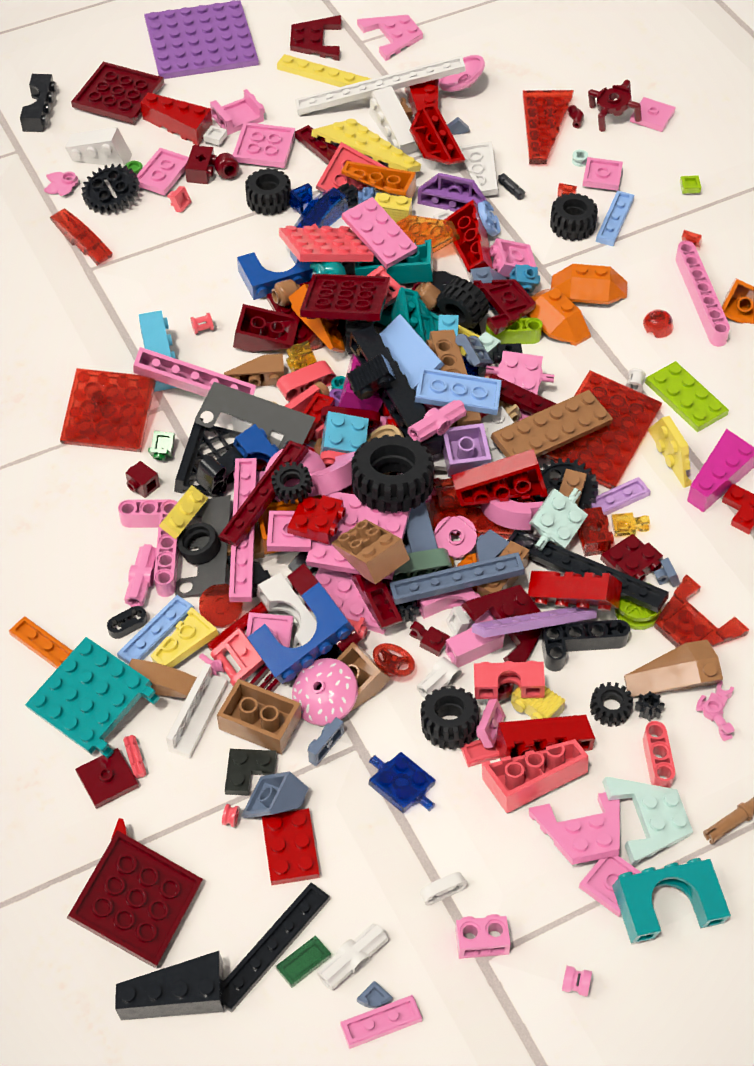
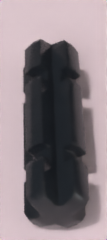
M505 173L498 176V182L504 185L503 187L518 200L525 197L526 192Z

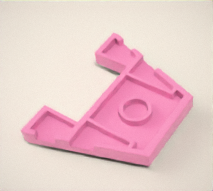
M409 15L357 19V25L363 33L380 29L390 41V44L379 47V53L385 61L391 59V55L394 53L396 55L400 53L401 49L405 46L410 47L423 38V32Z
M606 792L599 793L597 800L603 813L562 822L556 821L550 804L529 808L530 818L537 821L543 833L548 834L552 838L554 845L572 865L619 855L620 799L608 800Z

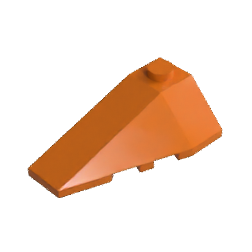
M737 278L734 279L721 306L727 318L735 322L754 324V286Z

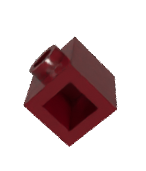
M142 461L131 466L125 472L127 487L132 492L136 491L144 498L160 487L158 473Z

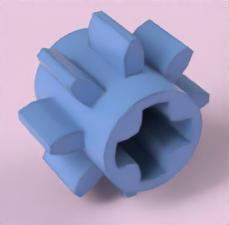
M364 187L362 192L358 191V204L371 197L375 199L376 193L379 191L375 192L373 187Z

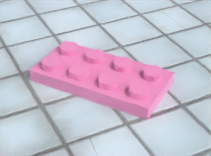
M373 197L342 213V219L386 269L417 252L418 247Z

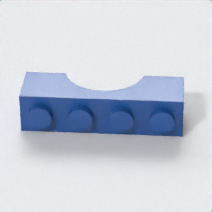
M256 424L246 429L234 439L233 445L244 458H256L268 463L271 457L279 451L275 444H271L268 441L266 432L262 428H258Z

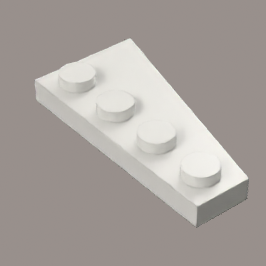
M492 141L459 146L466 159L463 163L471 179L476 182L483 195L498 194Z

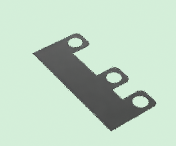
M214 382L195 417V422L211 428L221 412L250 422L252 425L256 424L258 428H262L266 432L267 437H269L271 431L283 434V439L278 447L280 451L283 449V445L290 440L303 445L316 417ZM205 411H210L214 416L213 420L209 423H204L200 419L201 414Z
M231 495L207 499L193 518L202 517L201 522L210 524L219 536L229 523ZM202 536L197 538L189 548L198 546L199 549L203 548L208 543L210 537ZM221 541L218 554L209 562L198 564L197 576L179 579L176 582L175 595L185 597L225 590L228 543ZM183 582H191L193 586L189 592H180L179 587Z

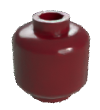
M222 153L216 157L214 167L221 178L232 179L238 174L239 164L232 154Z

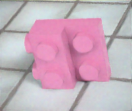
M497 238L494 244L490 246V254L493 257V269L505 277H510L509 274L516 264L536 267L529 244Z

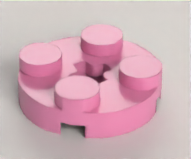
M463 516L445 517L435 528L434 536L437 548L448 550L449 556L454 560L465 557L475 548L477 540L476 529L469 519ZM460 533V541H451L452 537L450 534Z

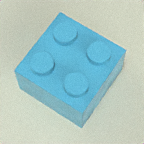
M328 411L323 428L320 454L327 450L342 453L356 452L366 442L369 419Z

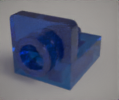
M309 183L290 191L289 203L291 208L299 214L304 213L303 205L313 201L312 186Z

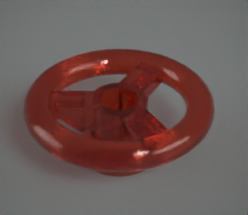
M383 643L377 645L373 650L374 662L390 677H405L410 675L415 669L413 657L398 645ZM388 650L395 651V652L399 653L400 655H402L403 657H399V656H397V655H395V654H392V653H391L390 651H388ZM379 653L382 654L384 659L383 661L381 660ZM408 664L407 669L399 670L400 666Z

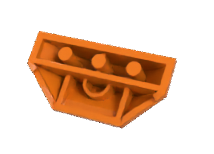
M571 264L552 276L551 288L556 287L571 302L611 304L620 299L627 298V281L610 266Z
M556 287L545 289L530 296L536 302L535 309L526 316L528 318L540 319L542 321V331L548 337L562 342H570L574 346L591 338L581 310Z

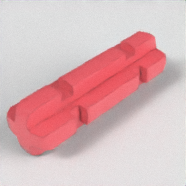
M134 735L124 737L123 741L134 777L139 779L146 776V769L136 737Z

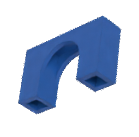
M290 250V256L295 266L284 272H272L261 265L255 252L237 257L238 272L253 300L266 297L267 294L272 293L275 284L281 281L291 279L296 284L311 281L313 268H310V264L313 262H300Z
M320 582L301 595L313 611L317 621L316 631L309 642L297 648L285 647L266 624L247 637L271 673L282 684L293 680L299 671L311 666L316 658L328 653L334 644L346 639L351 634V631L355 629Z

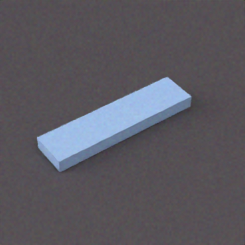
M622 191L616 192L596 236V242L614 246L635 195Z
M176 595L117 652L118 658L128 665L131 659L144 660L176 629L175 626L179 621L183 622L188 616L187 612L191 607L194 609V606Z

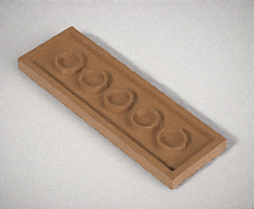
M587 390L493 432L491 439L506 458L534 449L536 458L611 424L613 418L590 390Z

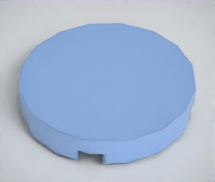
M484 200L478 203L479 216L488 234L494 237L501 231L499 219L496 215L494 216L492 212L494 208L490 202Z

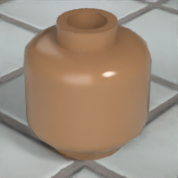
M291 279L276 283L274 289H272L274 302L282 307L292 305L289 296L298 290L300 285Z
M422 282L415 291L419 293L420 299L425 303L429 311L431 309L436 310L438 308L436 299L441 291L430 282L425 284Z

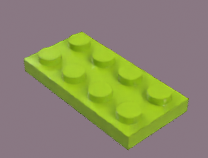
M677 361L649 375L645 379V384L696 432L703 430L728 415L729 409Z

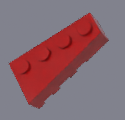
M439 79L404 88L414 117L421 105L436 103L438 107Z
M471 200L442 220L469 273L470 269L491 267L493 269L487 231L480 219L477 203Z
M534 449L451 475L461 506L486 504L490 500L504 502L509 501V498L515 497L529 499L533 495H540V497L548 496Z
M531 571L528 595L538 605H547L548 602L555 603V606L568 607L569 604L576 605V608L586 610L593 606L598 607L597 609L600 611L610 612L611 608L619 609L622 582L610 573H602V576L595 575V573L585 572L584 577H582V575L574 572H565L564 576H561V573L555 571Z
M586 714L498 723L495 746L497 751H499L501 761L503 757L511 756V758L522 756L525 755L524 752L534 750V752L545 750L546 746L576 739L584 751L593 750L595 736Z

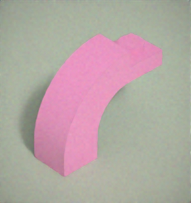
M355 451L336 456L335 462L331 466L310 473L313 487H311L312 492L311 494L308 493V496L329 495L351 485V461ZM295 478L296 484L300 482V479Z
M511 499L504 502L490 500L489 503L480 504V507L489 520L500 526L515 530H531L529 522L544 501L522 503Z

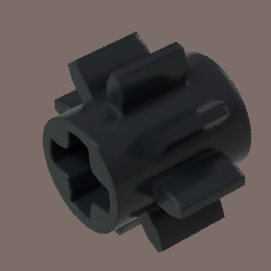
M346 183L337 188L339 193L336 197L341 205L349 207L358 202L356 198L358 197V189L354 185Z
M417 600L395 605L402 618V623L413 622L414 615H419Z
M651 691L645 695H639L638 702L635 704V709L640 710L639 718L643 717L649 722L655 717L660 718L661 711L664 710L665 703H660V695L657 696L651 693Z

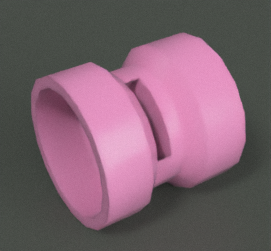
M567 965L562 991H576L579 995L587 997L592 971L585 969L578 971L575 967ZM580 976L579 985L576 986L577 978Z

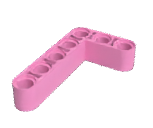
M171 499L124 500L118 506L120 521L123 526L128 528H158L154 580L158 595L169 597L176 590L179 558L177 541L179 536L175 540L161 529L159 525L177 504V501Z

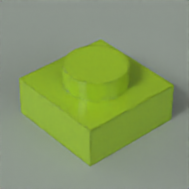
M699 175L680 177L682 194L701 192Z

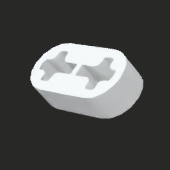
M455 872L426 885L420 890V895L426 905H432L462 891L467 883L461 872Z

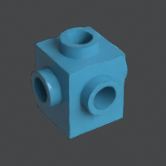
M516 264L509 274L510 279H516L527 293H532L540 284L538 267Z

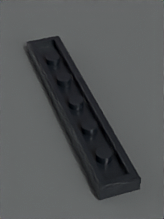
M312 882L303 890L223 981V1003L226 1009L231 1013L236 1009L330 901L328 894Z

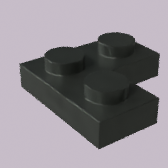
M230 748L225 795L249 796L251 775L275 774L277 752L273 750Z

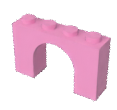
M472 587L419 599L417 600V607H419V613L425 619L443 610L461 606L466 601L481 596L475 593ZM487 610L475 620V623L494 620V617ZM471 627L447 639L445 652L451 662L459 668L503 648L505 634L483 638L473 633Z

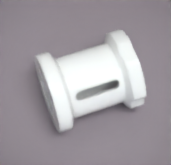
M638 368L629 370V380L625 384L627 392L640 394L643 391L642 382L646 376L644 370Z

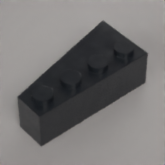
M218 950L117 983L115 1010L120 1020L224 1012V974L220 951Z

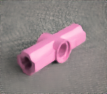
M454 400L440 409H430L422 420L408 427L409 436L413 441L423 442L436 433L438 435L444 434L452 423L466 416L467 410L464 407V403L460 400Z
M144 544V546L139 548L135 565H131L129 570V585L124 600L131 607L144 605L148 588L152 587L154 582L157 548L150 544Z

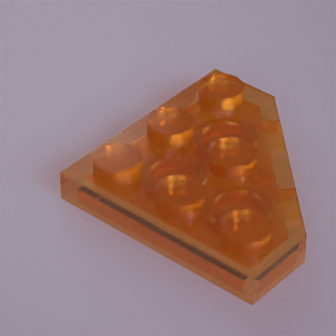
M409 215L396 223L412 242L416 243V246L425 244V240L431 239L433 253L460 239L456 226L452 221Z

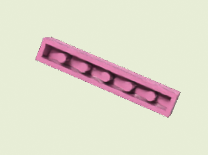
M142 347L139 348L133 365V373L204 397L207 396L214 382L254 395L256 385Z

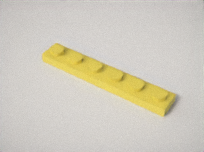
M286 54L277 63L278 70L337 87L370 80L368 77Z

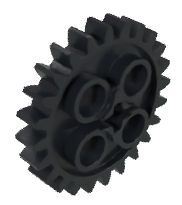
M112 164L110 168L107 165L104 166L103 170L98 168L97 173L92 171L93 176H87L88 181L83 182L85 187L81 188L83 200L90 210L93 209L95 213L99 210L100 214L106 211L109 215L111 210L114 213H117L119 208L123 211L124 205L129 207L128 202L135 201L133 196H138L137 191L140 190V182L132 168L128 169L127 165L122 168L121 164L115 167ZM104 180H108L117 198L113 197L110 189L108 188Z
M559 458L558 463L550 460V466L543 464L541 474L548 495L553 489L560 490L566 469L586 473L587 478L578 507L585 513V508L592 509V503H596V496H598V481H596V475L592 474L591 468L586 469L585 463L579 466L578 459L570 463V458H567L566 462H562V459ZM540 495L531 496L532 502H541L547 498L540 497Z

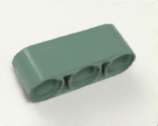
M437 548L408 553L410 560L395 570L392 582L453 568L448 550Z

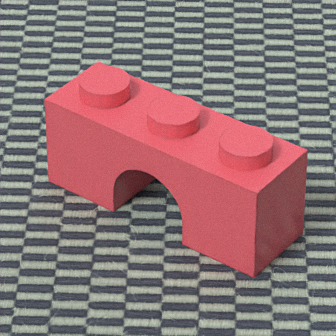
M506 661L503 663H474L475 698L498 699V689L505 683L516 684L521 690V698H544V662Z

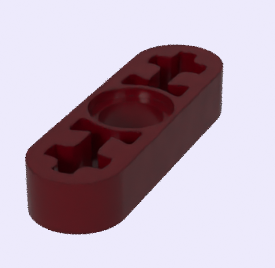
M325 406L321 409V421L325 423L327 413L330 411L368 418V429H376L380 426V414L373 410Z

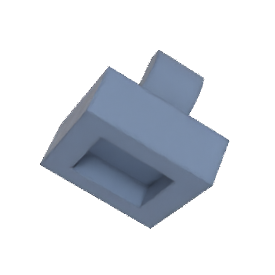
M669 558L661 560L663 568L654 571L659 585H663L670 581L672 587L680 585L678 575Z

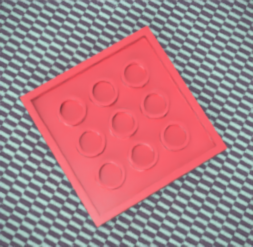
M286 226V228H279V236L300 262H373L374 254L350 227L340 226L339 228H332L330 226H322L321 228H314L313 226H304V228H297L295 226Z

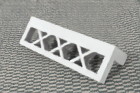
M204 663L166 736L169 752L189 759L228 685L227 679L212 674L210 664Z

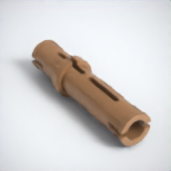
M754 797L745 803L738 804L737 809L704 830L703 835L706 840L711 839L709 843L714 844L741 823L752 820L754 815Z

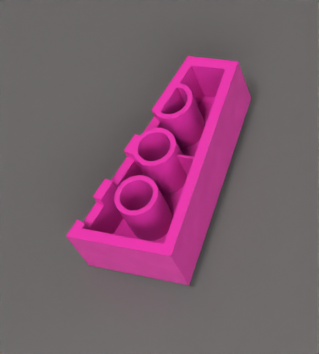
M354 353L350 359L347 373L360 366ZM346 376L338 407L378 412L383 401L377 391L372 397L360 400L354 394Z
M726 428L692 482L687 501L704 513L727 492L732 484L739 482L754 468V447Z

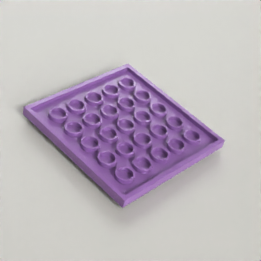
M241 0L144 14L158 76L164 77V79L259 65Z

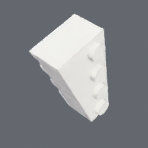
M392 86L372 91L369 114L387 141L405 154L418 151V146L409 131L412 124Z

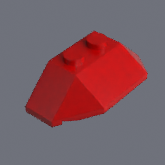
M436 103L421 105L409 131L423 157L448 165L464 162L466 159Z

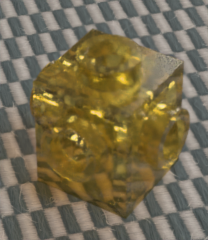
M308 341L293 345L286 350L289 356L286 358L290 370L294 368L296 371L317 362Z

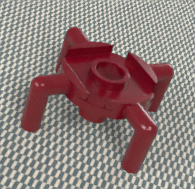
M626 79L621 85H612V88L609 89L605 87L600 91L593 89L588 91L590 108L596 107L595 98H597V107L600 111L598 114L600 132L606 130L605 116L607 114L620 116L625 110L632 108L634 109L635 121L640 122L642 120L640 103L632 101L630 80Z

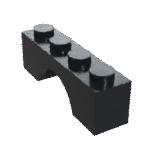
M32 73L29 87L31 97L36 99V101L22 107L20 122L22 132H43L45 125L48 124V114L51 113V103L54 102V92L57 90V84L53 80L52 74Z

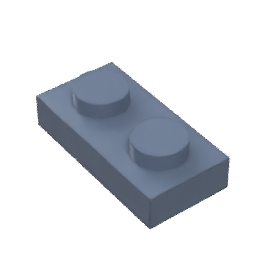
M336 717L331 723H327L320 737L317 740L314 739L309 744L307 749L308 759L314 766L321 762L344 734V722Z

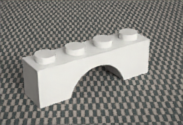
M278 573L258 584L257 596L269 612H286L298 622L299 630L295 634L294 647L297 648L309 642L316 631V617L312 611L309 612L306 608L303 598L294 592L289 579L284 578L281 573Z

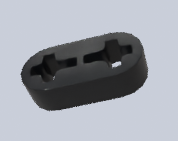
M134 606L112 617L107 622L109 635L112 638L120 639L142 628L147 623L146 611L143 607ZM137 615L138 617H141V618H140V619H137V618H135V617L133 618V616Z

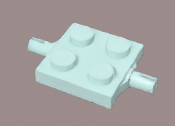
M574 488L569 497L564 496L556 489L551 490L529 524L537 529L541 535L538 542L534 545L538 550L542 551L548 541L566 548L588 514L575 503L581 494V491H578L579 489Z

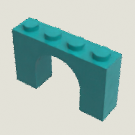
M694 858L689 860L687 864L670 863L664 866L663 869L658 870L655 867H650L634 875L632 872H626L619 875L612 885L630 943L654 939L661 932L652 904L653 889L659 886H673L687 895L693 906L700 929L723 924L731 916L711 859L701 860V858Z

